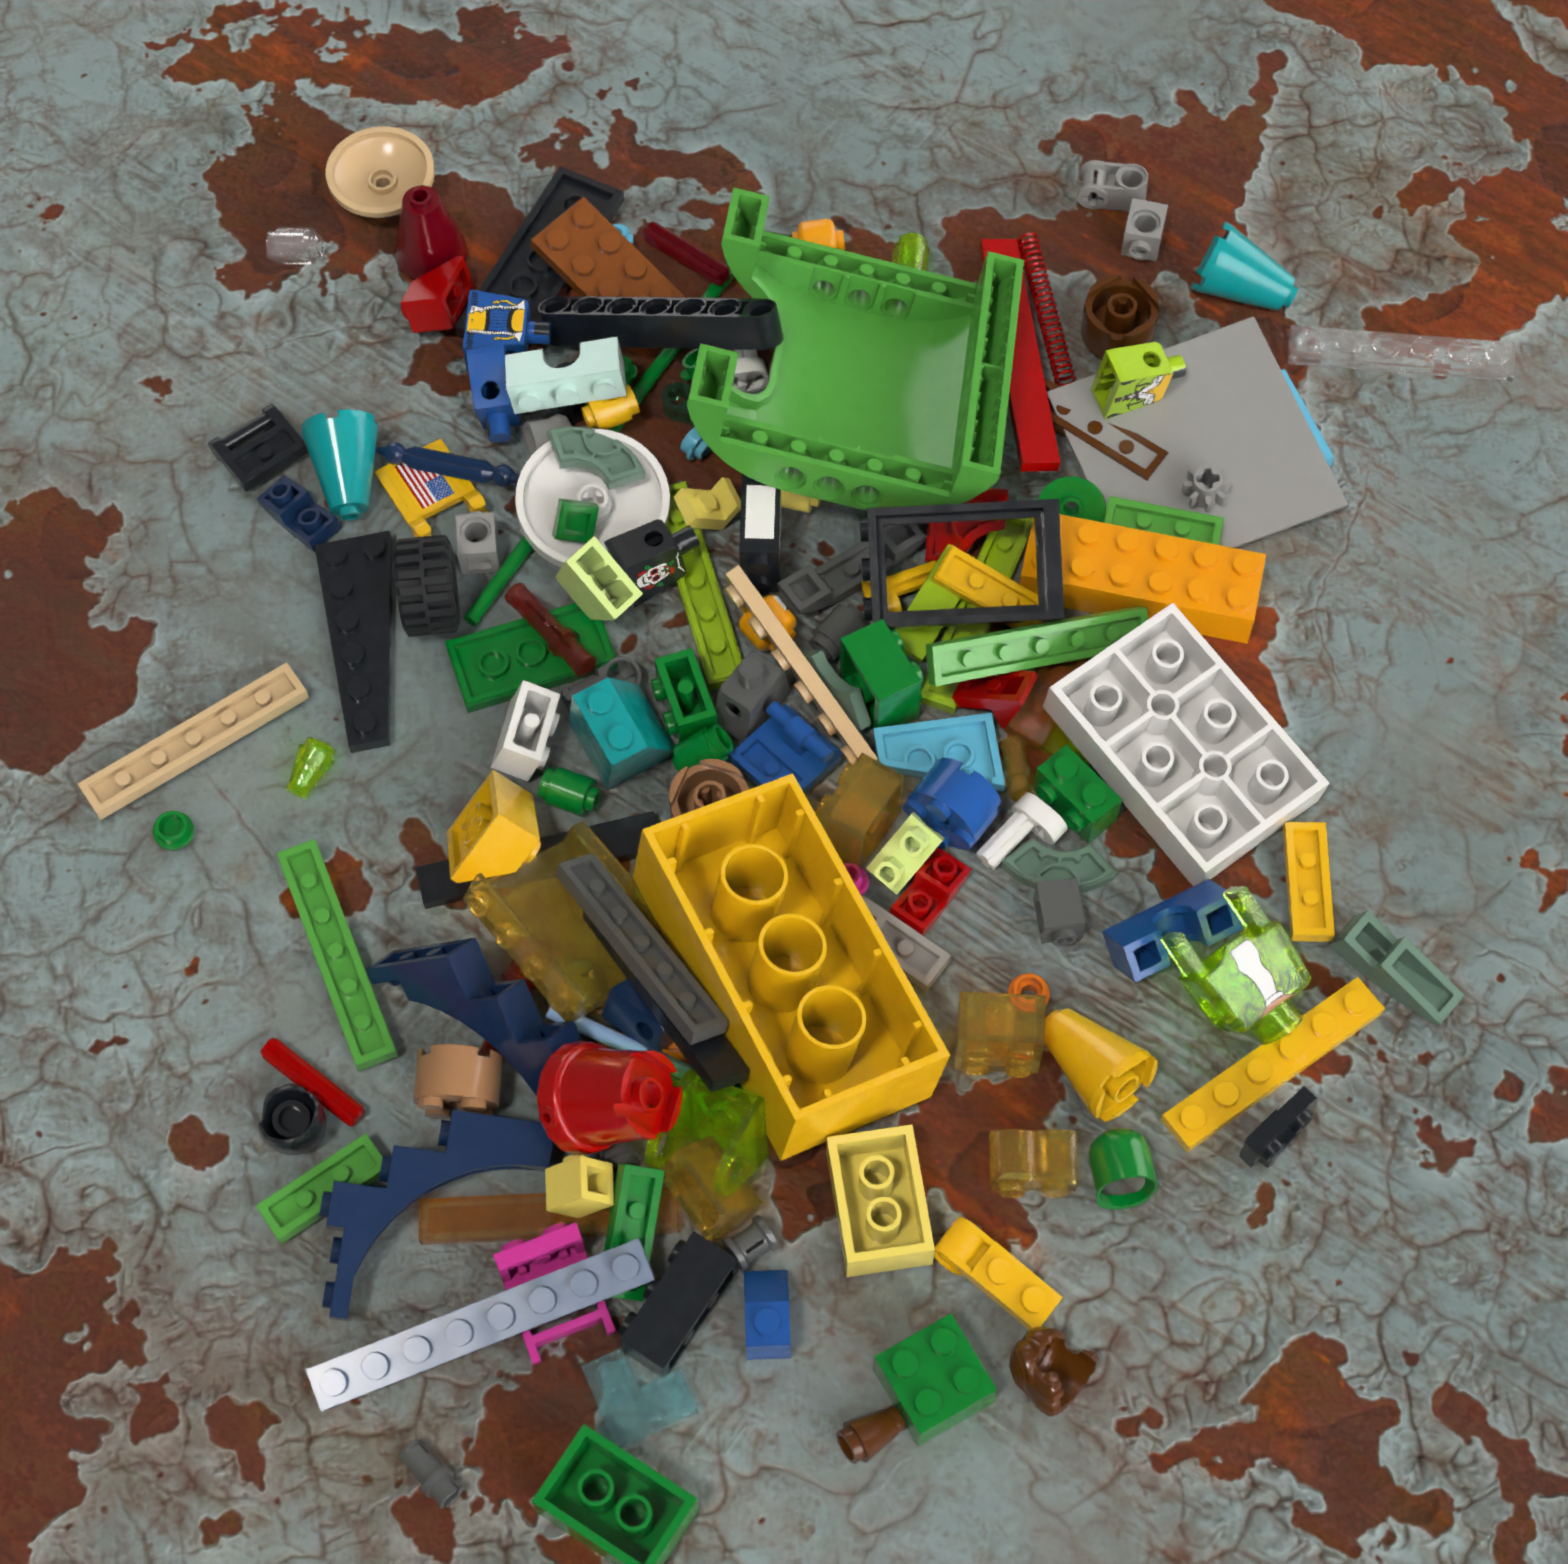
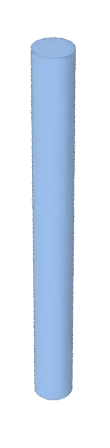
M552 1002L546 1018L555 1022L574 1020L579 1033L611 1048L634 1051L648 1050L634 1039ZM661 1051L659 1052L664 1054L676 1068L677 1073H669L670 1075L692 1085L701 1081V1078L691 1065Z

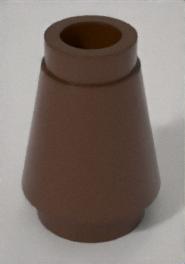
M892 1405L886 1409L844 1422L843 1429L836 1432V1438L843 1454L852 1464H856L859 1461L866 1463L901 1431L905 1430L906 1425L898 1409Z

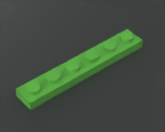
M1134 606L925 644L929 684L940 686L1094 657L1147 621V608Z
M312 839L276 853L358 1072L397 1057L398 1054L316 840Z

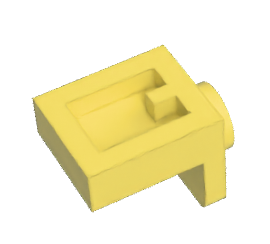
M722 477L711 490L681 488L674 496L686 525H690L692 528L723 530L741 510V500L730 478Z

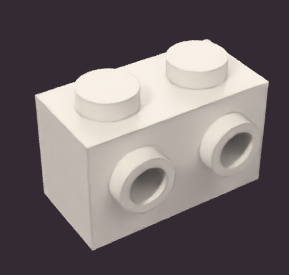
M524 680L522 681L510 701L490 768L525 781H529L536 768L543 770L550 752L546 742L548 736H553L560 714L555 713L560 698L559 693Z

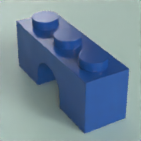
M1207 879L1102 931L1113 966L1136 983L1171 965L1167 950L1172 946L1186 941H1198L1208 947L1242 930L1243 927L1232 893Z

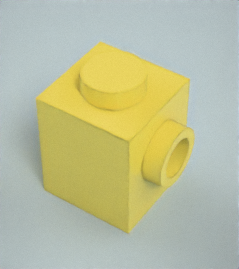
M570 1155L564 1157L562 1163L545 1169L546 1211L582 1218L614 1205L613 1163L589 1158L584 1155Z

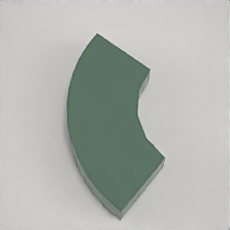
M559 427L547 430V436L560 469L577 467L589 470L603 480L608 490L645 479V471L632 451L619 440H613L605 435L596 433L595 429L586 427Z
M800 649L856 729L863 730L871 725L860 688L849 685L837 675L829 664L824 651Z
M1031 838L1001 861V867L1010 876L1033 889L1036 887V882L1077 878L1080 893H1084L1108 884L1116 878L1117 874L1091 844L1077 850L1057 851L1044 847L1034 838Z

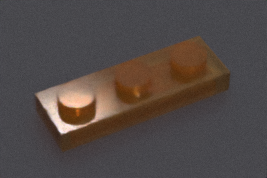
M1091 657L1039 667L1036 671L1038 678L1022 708L1008 722L1003 731L1038 751L1055 723L1043 708L1049 687L1089 661Z

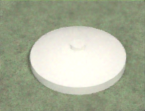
M595 429L596 433L605 435L613 440L617 439L628 447L637 457L645 471L644 480L608 490L600 477L589 470L577 467L560 469L549 441L538 448L528 459L520 473L516 486V513L518 523L526 540L545 560L561 568L564 562L585 544L583 542L558 540L552 536L559 498L597 503L599 511L594 536L605 549L604 541L656 519L662 520L665 525L667 524L670 493L666 475L654 455L636 440L618 432Z

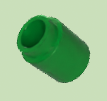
M720 725L704 726L674 746V756L672 757L674 767L679 772L686 766L690 768L700 764V760L719 759L726 761L728 754L734 749L732 740Z
M548 767L540 781L538 797L544 799L546 805L584 817L588 811L594 812L601 790L596 788V779L562 767L557 769Z

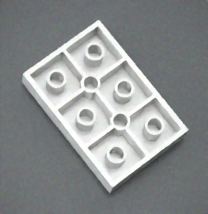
M1174 603L1049 687L1043 704L1046 712L1108 786L1122 799L1124 805L1192 886L1207 879H1212L1281 829L1285 822L1292 821L1319 801L1329 785L1326 778Z

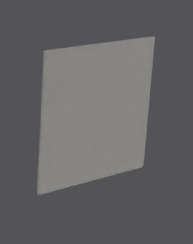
M1254 316L1163 349L1166 357L1178 354L1182 356L1186 366V374L1184 377L1170 380L1163 398L1156 403L1104 420L1090 389L1096 374L1047 391L1048 399L1057 416L1144 469L1150 465L1158 454L1110 424L1138 433L1169 452L1149 480L1146 481L1063 429L1086 480L1097 486L1103 494L1106 510L1109 496L1224 517L1219 545L1236 548L1348 506ZM1060 405L1071 409V411L1066 415H1061L1057 412L1056 406ZM1091 421H1099L1102 424L1103 429L1099 434H1091L1088 431L1087 427ZM1121 441H1132L1134 450L1130 454L1120 452L1119 444ZM1204 461H1207L1210 466H1214L1217 469L1221 466L1224 467L1223 480L1231 481L1230 491L1224 493L1226 496L1224 506L1216 503L1210 507L1208 513L1205 512L1204 508L1197 507L1196 505L1190 508V494L1181 493L1183 482L1188 481V469L1193 468L1197 470L1203 466Z

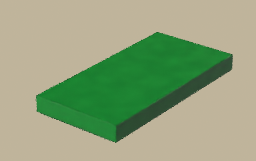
M576 602L445 641L467 713L511 701L523 680L550 689L587 678L592 674L595 675L594 671L604 666L612 658H615L603 620L590 619ZM618 663L613 664L609 671L617 669Z

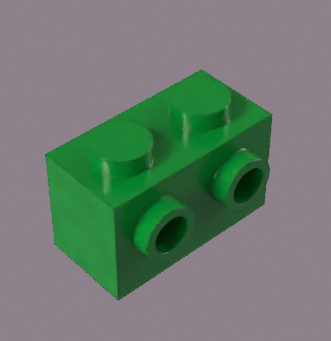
M693 648L654 659L656 678L651 679L650 683L656 702L664 701L667 712L662 713L668 735L675 734L679 743L704 726L712 727L717 724V714Z
M1067 744L1036 768L1033 790L1087 844L1117 821L1122 799Z

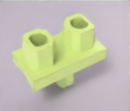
M913 812L866 869L897 895L945 838L927 826Z

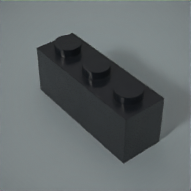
M694 1231L687 1241L680 1239L668 1257V1262L671 1265L662 1278L656 1275L655 1280L649 1283L643 1294V1298L646 1299L645 1303L637 1314L633 1311L628 1314L618 1331V1334L621 1335L619 1339L621 1351L665 1380L738 1272L737 1258Z

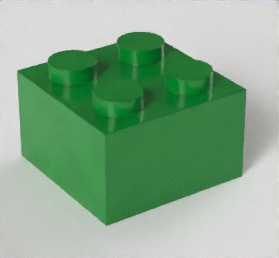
M883 619L840 638L839 677L849 685L860 688L871 720V725L869 726L872 731L873 728L908 724L918 719L920 702L922 701L921 684L924 682V677L918 664L915 661L910 662L903 652L905 648L900 635L896 630L890 631Z
M951 1313L874 1356L873 1371L892 1404L902 1415L905 1425L918 1447L995 1402L998 1390Z

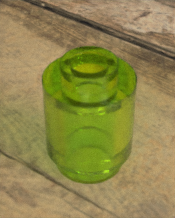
M916 233L901 235L894 244L892 263L927 271L930 254L927 240L922 235Z

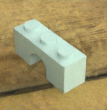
M617 337L581 342L578 359L573 364L563 368L548 366L542 349L505 355L506 389L514 414L627 396L624 360Z

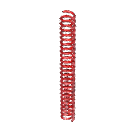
M1028 232L1017 240L1020 256L1024 260L1023 268L1025 269L1028 286L1030 287L1031 297L1035 306L1034 309L1038 317L1041 334L1043 335L1042 339L1046 347L1054 382L1059 386H1064L1076 381V377L1073 376L1075 372L1072 370L1073 365L1070 364L1071 359L1068 358L1070 354L1066 352L1068 347L1065 346L1066 341L1063 340L1065 335L1062 334L1063 329L1060 328V317L1057 316L1058 311L1055 310L1057 306L1054 304L1055 299L1052 298L1053 293L1050 292L1052 288L1049 286L1050 281L1047 280L1049 276L1046 274V268H1044V258L1041 256V247L1038 245L1039 240L1036 239L1037 234ZM1028 235L1034 236V238H1029L1024 241L1022 240V238ZM1035 241V244H1030V245H1027L1026 247L1023 246L1024 244L1031 243V242ZM1034 247H1037V250L1024 252L1026 249H1032ZM1039 253V255L1026 258L1028 255ZM1040 259V261H1036V262H1033V263H1031V264H1028L1029 261H1034V260ZM1040 264L1042 265V267H1038V268H1035V269H1033V270H1030V269H1029V268H1031V267H1035V266H1038V265H1040ZM1041 270H1043V273H1039L1034 276L1031 275L1032 273L1040 272ZM1045 276V279H1040V280H1037L1036 282L1033 281V280L1036 279V278H1041V277ZM1047 283L1046 285L1034 287L1036 284ZM1048 288V291L1036 293L1038 290ZM1050 294L1049 297H1044V298H1042V299H1037L1039 296H1044V295ZM1051 300V303L1039 305L1041 302ZM1053 306L1052 309H1047V310H1045V311H1040L1042 308H1047V307ZM1051 312H1054V313H1055L1054 315H1049V316H1047V317H1042L1044 314H1048V313H1051ZM1056 318L1055 321L1044 323L1046 320ZM1058 324L1057 327L1045 329L1047 326ZM1059 330V333L1047 335L1049 332ZM1061 336L1060 339L1049 341L1051 338ZM1063 342L1062 345L1050 347L1052 344ZM1064 348V351L1052 353L1054 350ZM1066 354L1065 357H1062V358H1059V359H1053V358H1055L1056 356H1060V355ZM1064 360L1068 361L1067 363L1061 365H1055L1056 363L1062 362ZM1069 366V369L1057 371L1060 368ZM1071 373L1069 376L1059 377L1061 374ZM1070 378L1073 379L1071 382L1068 383L1058 382V380H1067Z

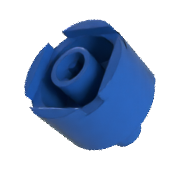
M951 758L937 760L908 796L907 801L903 804V810L908 816L913 812L916 813L927 826L945 838L938 846L939 848L944 850L949 845L957 849L969 850L999 814L1001 809L997 808L1001 804V800L994 787L981 774L974 770L971 775H968L959 769L963 763Z

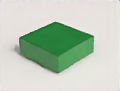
M559 498L552 532L554 539L587 543L594 536L599 511L597 503Z

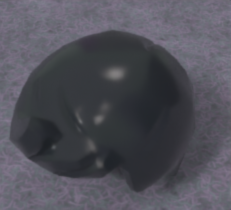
M291 1083L276 1087L266 1095L259 1129L265 1141L276 1152L292 1156L310 1151L323 1139L327 1120L319 1099L312 1092H306L303 1087Z

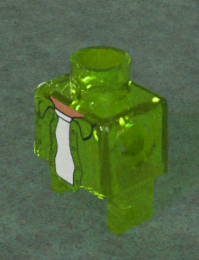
M1232 886L1222 894L1245 927L1244 930L1203 960L1199 958L1183 932H1168L1160 938V941L1183 973L1177 980L1216 1029L1234 1033H1244L1250 1029L1261 1045H1267L1291 1032L1302 1021L1303 1017L1291 998L1308 986L1311 977L1281 923L1268 920L1246 886Z

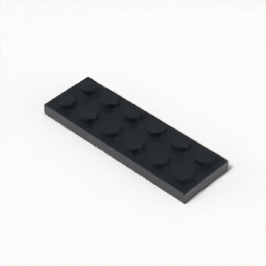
M560 166L478 291L525 299L529 302L531 321L542 322L538 311L539 304L548 298L563 296L569 285L530 247L531 239L582 197H585L611 222L624 202V191ZM467 308L455 324L456 335L463 338Z

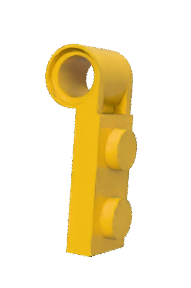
M957 1217L935 1246L934 1258L944 1268L955 1275L966 1277L1028 1330L1035 1327L1040 1328L1063 1298L1000 1244L963 1217Z

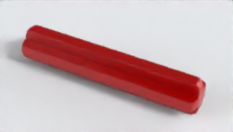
M271 1038L262 1047L260 1053L264 1060L293 1083L303 1087L306 1092H312L319 1099L322 1106L346 1125L353 1127L362 1119L365 1111L360 1103L279 1039Z

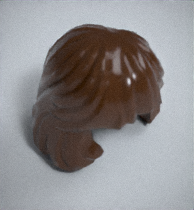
M1035 1327L1026 1331L1022 1339L1015 1344L1010 1355L1009 1367L1014 1382L1031 1399L1035 1407L1047 1416H1054L1066 1409L1075 1400V1396L1082 1391V1388L1094 1373L1099 1357L1094 1350L1088 1351L1084 1349L1078 1351L1068 1348L1065 1341L1066 1335L1055 1328Z

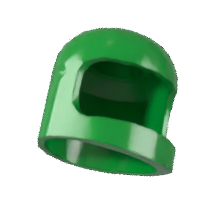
M1118 1128L1106 1131L1093 1140L1090 1145L1088 1158L1098 1206L1109 1210L1133 1208L1146 1202L1157 1190L1158 1181L1151 1150L1145 1138L1135 1130ZM1134 1177L1145 1178V1183L1139 1191L1123 1195L1101 1193L1105 1186L1115 1181Z

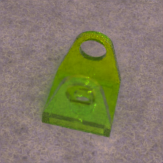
M688 1069L677 1087L681 1086L683 1095L680 1115L674 1127L667 1132L665 1145L658 1156L659 1143L665 1133H659L657 1135L658 1138L648 1140L645 1161L649 1167L661 1169L692 1142L723 1153L715 1172L714 1191L719 1195L728 1197L753 1175L768 1157L765 1099L734 1086L710 1092L698 1074ZM735 1159L733 1171L726 1181L728 1169Z

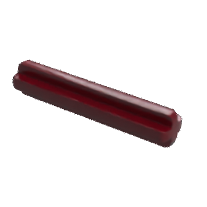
M655 221L650 222L647 227H644L642 231L644 240L718 286L724 285L726 280H729L731 276L729 266Z

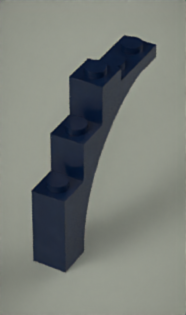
M452 1110L450 1121L442 1120L438 1145L445 1146V1152L393 1145L392 1156L383 1155L379 1181L387 1182V1188L334 1181L332 1192L323 1191L319 1217L327 1218V1229L343 1231L342 1238H333L329 1263L338 1264L335 1282L326 1281L322 1303L323 1308H330L329 1319L347 1321L354 1277L364 1257L381 1233L411 1204L445 1184L474 1174L514 1169L545 1172V1169L549 1168L553 1141L547 1136L542 1123Z

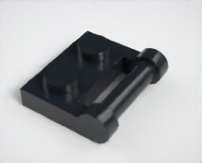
M274 404L263 408V414L222 439L216 437L208 442L214 456L223 463L245 492L308 454L304 440ZM270 426L272 427L271 429H269L268 431L264 432L263 434H261L260 436L256 437L255 439H253L252 441L248 442L247 444L243 445V446L240 447L239 449L235 450L234 452H231V450H233L234 448H236V447H238L239 445L243 444L244 442H246L247 440L251 439L252 437L256 436V435L259 434L260 432L264 431L265 429L269 428Z

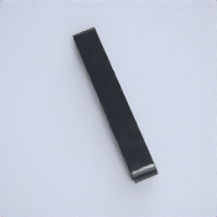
M555 296L542 301L538 306L541 321L551 322L550 344L555 346H580L581 342L617 337L620 347L699 349L700 343L722 349L767 350L780 345L784 339L777 304L771 299Z

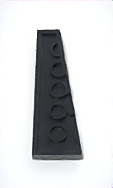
M390 531L316 544L314 546L350 752L355 753L390 746V620L392 613V538Z

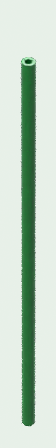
M729 269L731 276L724 285L718 286L712 282L701 298H719L734 278L731 270ZM663 348L632 389L638 406L681 348ZM626 422L608 430L619 433ZM525 536L522 537L463 618L468 624L476 626L533 550Z

